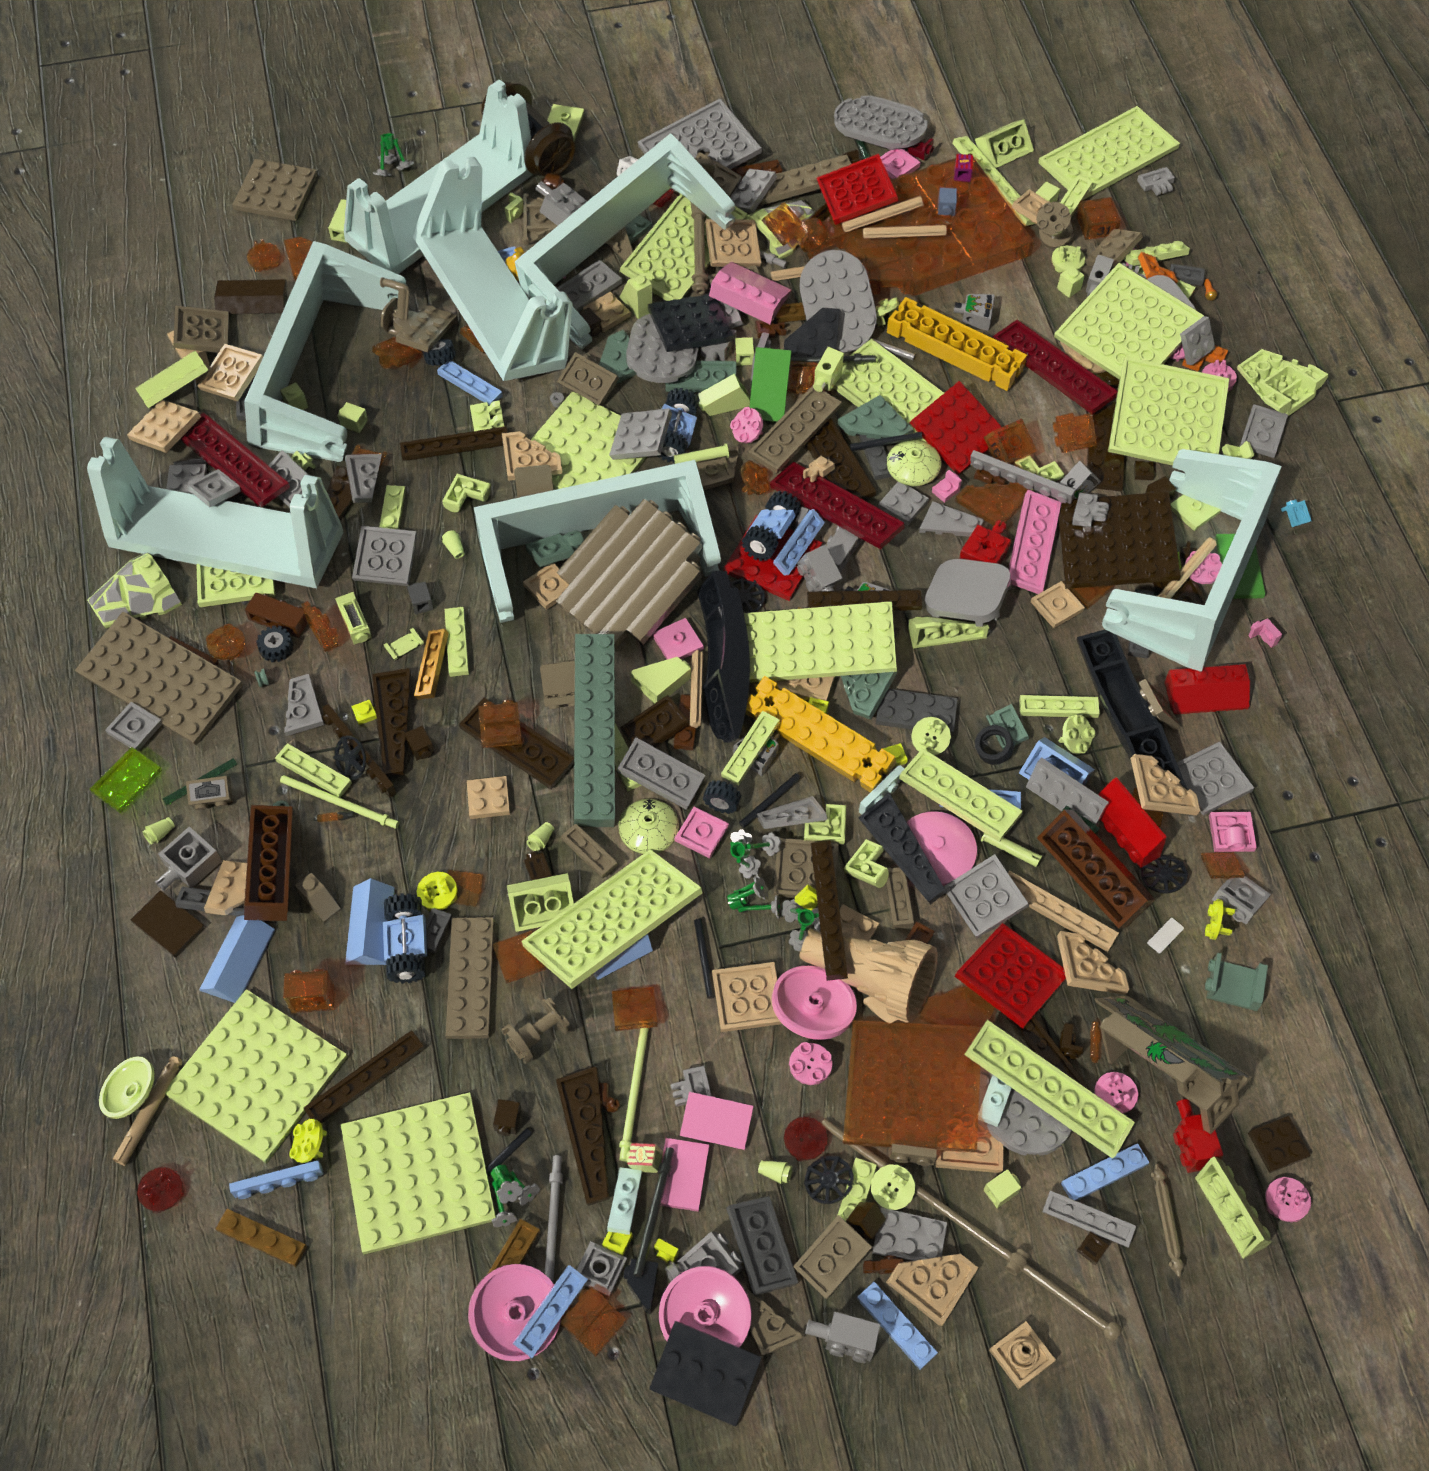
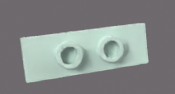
M901 765L896 767L860 802V814L866 812L888 793L892 794L897 789L898 783L901 781L899 779L900 774L904 770Z
M992 1075L977 1119L998 1127L1011 1087L994 1075Z
M620 1167L607 1231L630 1235L642 1176L641 1170Z

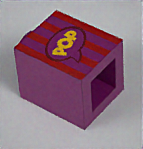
M956 154L954 181H971L973 155Z

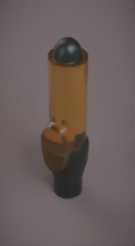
M340 811L319 814L314 817V821H340L354 818L353 811Z

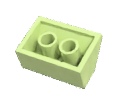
M1024 119L1012 122L975 139L978 149L995 168L1034 151Z
M568 873L507 885L516 932L542 927L574 904Z

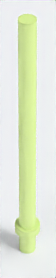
M285 775L280 779V782L378 821L382 826L387 825L395 829L399 826V821L390 818L387 814H379Z
M642 1022L640 1027L623 1139L619 1144L621 1148L619 1160L627 1161V1153L630 1151L632 1143V1132L649 1031V1023Z

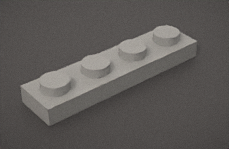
M1049 1191L1042 1212L1089 1232L1091 1231L1128 1248L1136 1228L1133 1224L1053 1191Z

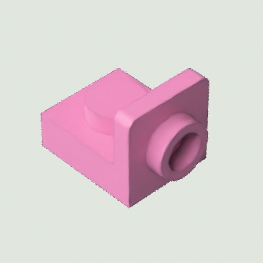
M948 470L945 478L932 487V493L945 503L960 491L962 480L957 474Z
M1268 618L1261 622H1255L1251 626V631L1248 635L1251 639L1260 635L1262 640L1271 648L1278 644L1282 636L1281 632Z

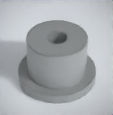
M560 392L551 394L550 401L552 405L559 407L564 401V395Z

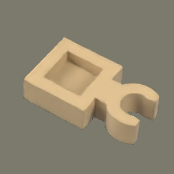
M820 456L809 464V468L803 471V478L810 476V482H814L817 480V476L824 477L834 470L835 463Z

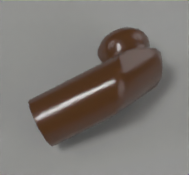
M600 1083L602 1107L608 1112H616L620 1107L619 1100H615L609 1095L608 1083Z

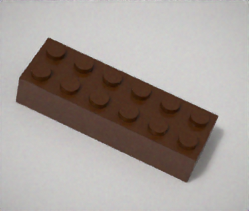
M251 805L244 920L287 921L293 806Z
M1063 810L1037 837L1118 929L1127 928L1156 900L1074 810Z

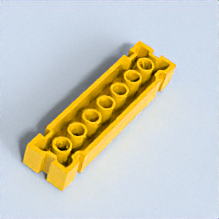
M907 297L900 303L898 311L895 310L889 317L888 334L898 339L902 336L905 338V342L987 382L993 380L996 382L995 386L1006 391L1010 389L1015 381V377L1018 378L1025 367L1027 354L1016 349L1012 352L1008 350V345L926 306L920 308L917 306L918 302Z
M766 676L762 678L756 687L758 694L755 697L750 695L748 698L746 715L757 720L761 712L764 711L778 718L780 724L776 730L781 737L854 783L859 779L861 787L870 793L883 781V773L888 776L896 764L894 755L884 749L878 752L873 742L789 690L783 688L780 691L778 684ZM868 763H871V764H872V766H871L870 768H869V766H868V768H865V764H868Z

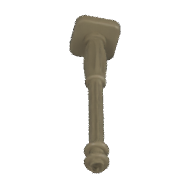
M695 158L714 180L715 161L709 158ZM690 201L691 216L694 219L695 273L691 277L692 281L695 282L692 285V290L697 295H703L709 288L708 284L705 283L708 280V275L705 273L704 218L706 214Z

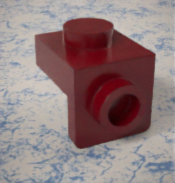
M930 138L926 143L920 141L917 145L908 147L907 153L925 160L934 151V139Z

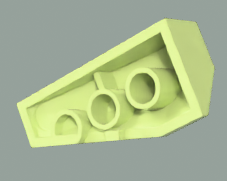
M915 617L909 620L908 625L912 648L987 638L989 626L983 624V627H976V624L971 622L934 617Z

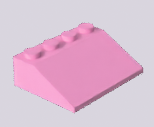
M730 262L713 279L709 296L771 324L790 295L791 289Z

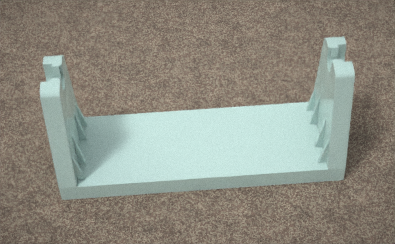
M501 80L491 84L487 91L480 133L386 201L377 192L369 195L367 184L359 178L347 186L344 221L345 241L373 264L399 274L424 255L413 238L414 230L439 165L443 161L452 160L454 164L459 166L460 172L465 167L467 158L475 157L483 168L481 213L533 174L527 170L524 163L525 152L531 141L527 107L524 98L518 93L515 96L510 95L508 97L506 94V84Z
M670 133L514 261L520 286L529 300L535 296L543 295L547 300L546 305L550 304L554 293L559 292L554 286L558 281L671 188L684 195L724 230L735 222V217L731 214L735 210V204L686 148ZM572 306L569 338L580 349H583L592 342V337L588 334L590 327Z
M469 157L466 160L465 167L459 172V166L454 164L452 160L443 161L439 165L416 223L413 235L415 242L503 381L565 369L569 349L572 314L571 300L565 292L554 293L552 302L546 305L547 300L543 295L528 299L481 227L482 166L475 157Z
M313 241L244 401L248 445L274 451L283 450L294 454L296 451L302 454L306 452L311 457L336 462L343 460L347 450V444L344 443L347 438V429L339 424L281 402L282 394L280 390L288 386L323 300L383 310L393 297L398 298V290L390 287L382 288L380 285L381 277L406 285V279L403 276L329 245Z
M110 437L102 439L100 445L103 450V457H91L87 471L108 547L141 554L149 553L151 556L196 565L200 564L201 566L229 570L231 572L312 588L318 587L343 535L341 522L320 477L304 475L300 483L302 495H294L290 503V513L224 500L209 507L193 494L148 486L119 439Z
M1186 449L1179 450L1172 468L1182 470L1185 473L1174 470L1169 480L1177 488L1176 491L1192 499L1219 508L1221 512L1241 520V523L1205 605L1114 589L1106 602V607L1109 608L1103 618V628L1185 667L1202 672L1267 519L1282 466L1259 460Z
M695 460L474 507L479 543L500 623L514 620L511 597L501 561V549L531 543L559 533L564 536L566 533L574 530L582 532L595 529L615 505L618 507L624 506L631 514L641 501L646 499L648 502L650 500L654 501L659 506L658 510L662 513L664 511L673 512L679 510L689 528L690 534L694 533L701 539L700 543L703 548L698 555L701 558L700 564L704 576L708 577L713 571H719L717 564L721 562L720 552Z

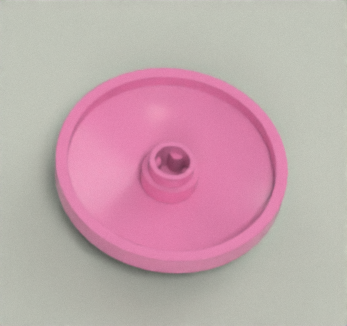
M925 812L907 821L943 886L973 868L977 856V844L972 831L963 821L943 812Z
M799 966L786 971L778 978L772 993L773 1010L780 1022L792 1032L806 1038L822 1040L839 1036L850 1027L856 1014L857 1003L851 987L841 980L827 981L825 969L817 966Z
M521 1264L499 1267L487 1274L476 1286L470 1299L468 1310L470 1329L479 1346L488 1354L501 1360L522 1361L529 1359L530 1357L513 1345V1342L554 1286L552 1281L538 1269ZM561 1318L534 1356L541 1353L552 1342L559 1329Z
M712 1266L695 1267L679 1274L666 1288L659 1308L660 1327L666 1341L669 1338L674 1322L679 1321L740 1347L749 1333L752 1320L750 1299L743 1285L729 1272Z

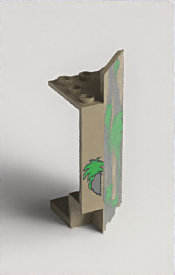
M1131 997L1095 998L1097 1004L1112 1013L1100 1025L1109 1064L1112 1065L1130 1048L1174 1078L1177 1082L1178 1093L1200 1107L1203 1129L1209 1134L1239 1106L1238 1092L1252 1078L1251 1076Z

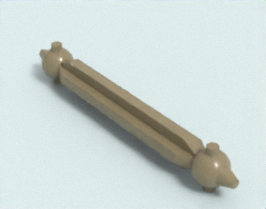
M1156 1164L1151 1177L1156 1181L1155 1190L1168 1255L1172 1259L1169 1262V1266L1180 1277L1185 1264L1180 1259L1181 1251L1168 1187L1164 1182L1167 1175Z

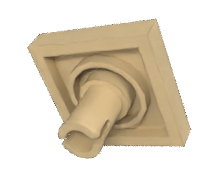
M1027 1321L989 1349L1018 1390L1056 1361Z

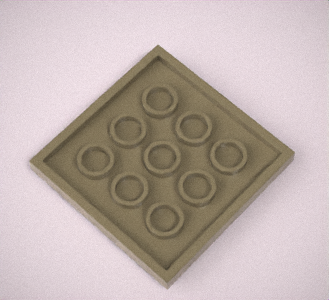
M254 159L232 204L233 209L296 221L318 175L317 170Z

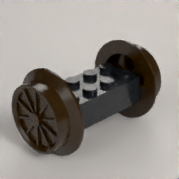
M504 82L508 97L510 95L515 96L518 93L526 102L531 141L527 146L524 156L527 170L531 174L546 176L548 173L559 175L570 165L575 155L576 146L571 129L564 123L550 124L531 106V93L526 86L518 83ZM486 96L483 100L481 107L482 117L485 107Z

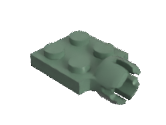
M578 530L566 533L564 536L559 533L525 545L526 551L539 567L557 561L567 560L583 543L584 539Z

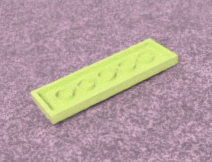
M923 748L901 772L899 777L908 785L998 842L1003 839L1023 812Z

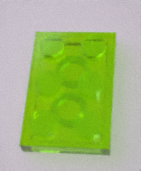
M131 747L89 790L107 805L121 813L162 772V769Z

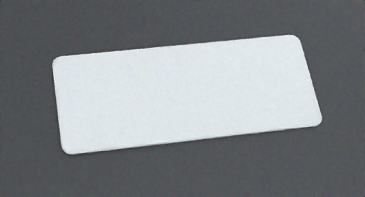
M1170 918L1147 944L1158 953H1161L1184 927L1173 918Z

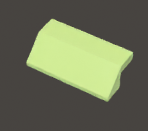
M193 351L135 389L144 400L146 406L150 408L208 371V368L197 352Z

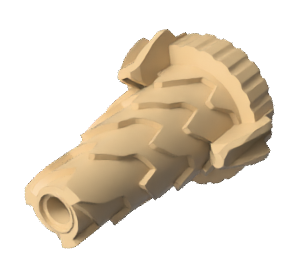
M810 928L800 951V959L825 969L821 932ZM843 936L848 979L840 980L856 987L858 991L869 995V997L864 998V1004L884 1021L893 1023L900 1020L908 1023L915 1020L924 1007L933 984L937 968V948L917 940L894 941L886 944L877 940L867 941Z

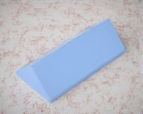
M370 878L353 887L346 965H386L384 961L383 922H386L387 919L385 920L384 902L389 896L393 897L395 893L393 886Z
M244 915L237 916L199 990L235 1003L246 990L275 929L261 920H244Z

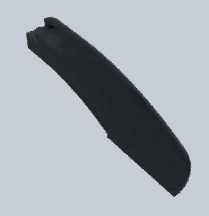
M713 571L697 590L705 621L708 644L707 675L705 684L702 686V694L714 735L717 739H722L724 743H732L739 739L747 708L750 682L749 641L738 588H731L727 571Z
M1104 629L1077 637V644L1094 687L1130 761L1134 754L1154 757L1158 761L1157 765L1165 772L1169 770L1180 780L1179 784L1188 791L1163 727L1156 717L1152 715L1147 701L1142 697L1139 691L1140 688L1128 665L1117 635Z

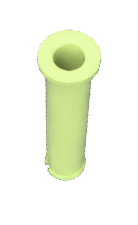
M725 443L724 446L674 455L675 464L691 460L700 462L725 456L729 458L728 446Z
M984 833L981 842L985 841L1034 867H1037L1042 855H1038L1004 837L998 842Z

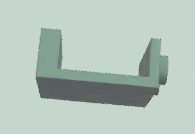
M1217 953L1214 959H1210L1208 964V971L1211 973L1210 978H1207L1205 983V990L1208 991L1207 999L1257 1011L1263 1003L1268 965L1259 963L1256 969L1223 962L1221 961L1222 954Z

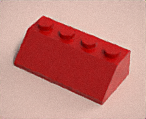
M1246 664L1203 667L1202 672L1191 668L1169 670L1164 681L1170 707L1174 715L1249 709L1250 679Z
M1117 777L1114 778L1098 794L1109 802L1100 820L1104 823L1105 829L1114 835L1118 845L1128 852L1130 859L1142 868L1161 856L1167 836L1146 811L1142 809Z

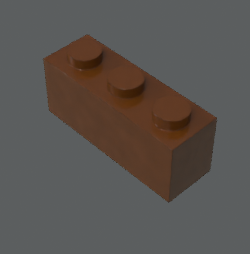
M255 592L245 608L248 620L270 628L272 626L277 628L281 626L291 636L297 638L300 637L309 622L307 612L303 607L290 605L284 600L273 599L267 594L262 595Z

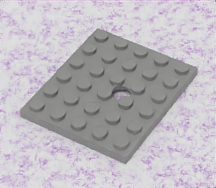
M721 99L638 141V147L646 154L671 133L694 158H696L701 150L710 152L709 158L728 169H732L762 153V148Z

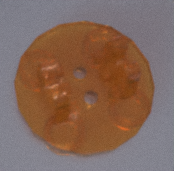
M264 239L260 240V244L254 241V246L247 253L249 265L256 272L278 267L280 265L281 253L277 246L265 243Z
M751 460L742 465L741 477L745 483V486L742 488L743 493L747 491V495H763L769 491L767 478L769 474L766 468H761Z
M225 624L215 629L206 637L209 653L221 660L229 659L232 661L234 657L240 656V653L246 646L243 632L232 624Z

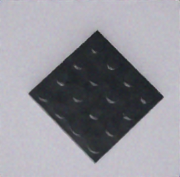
M709 294L648 304V311L666 352L734 341V335L717 300L710 297Z

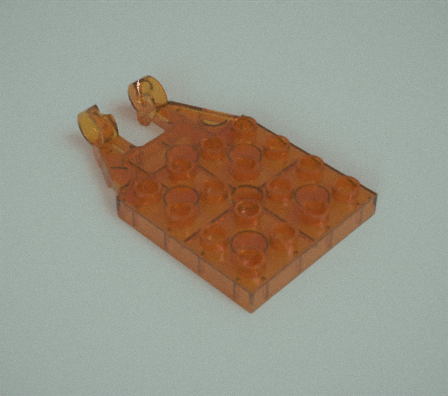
M974 157L970 182L954 181L956 158L939 164H933L927 168L909 174H902L897 178L891 179L890 181L897 194L898 201L863 215L921 196L923 200V206L848 232H844L842 223L835 225L831 215L823 222L820 219L812 218L804 221L797 228L794 235L798 245L807 253L809 259L820 254V249L837 244L838 249H845L847 253L855 256L863 264L867 272L872 294H880L881 287H899L903 294H911L912 297L1029 257L1032 254L1034 240ZM940 188L957 189L955 216L938 215ZM946 225L947 233L943 236L863 238L864 228Z

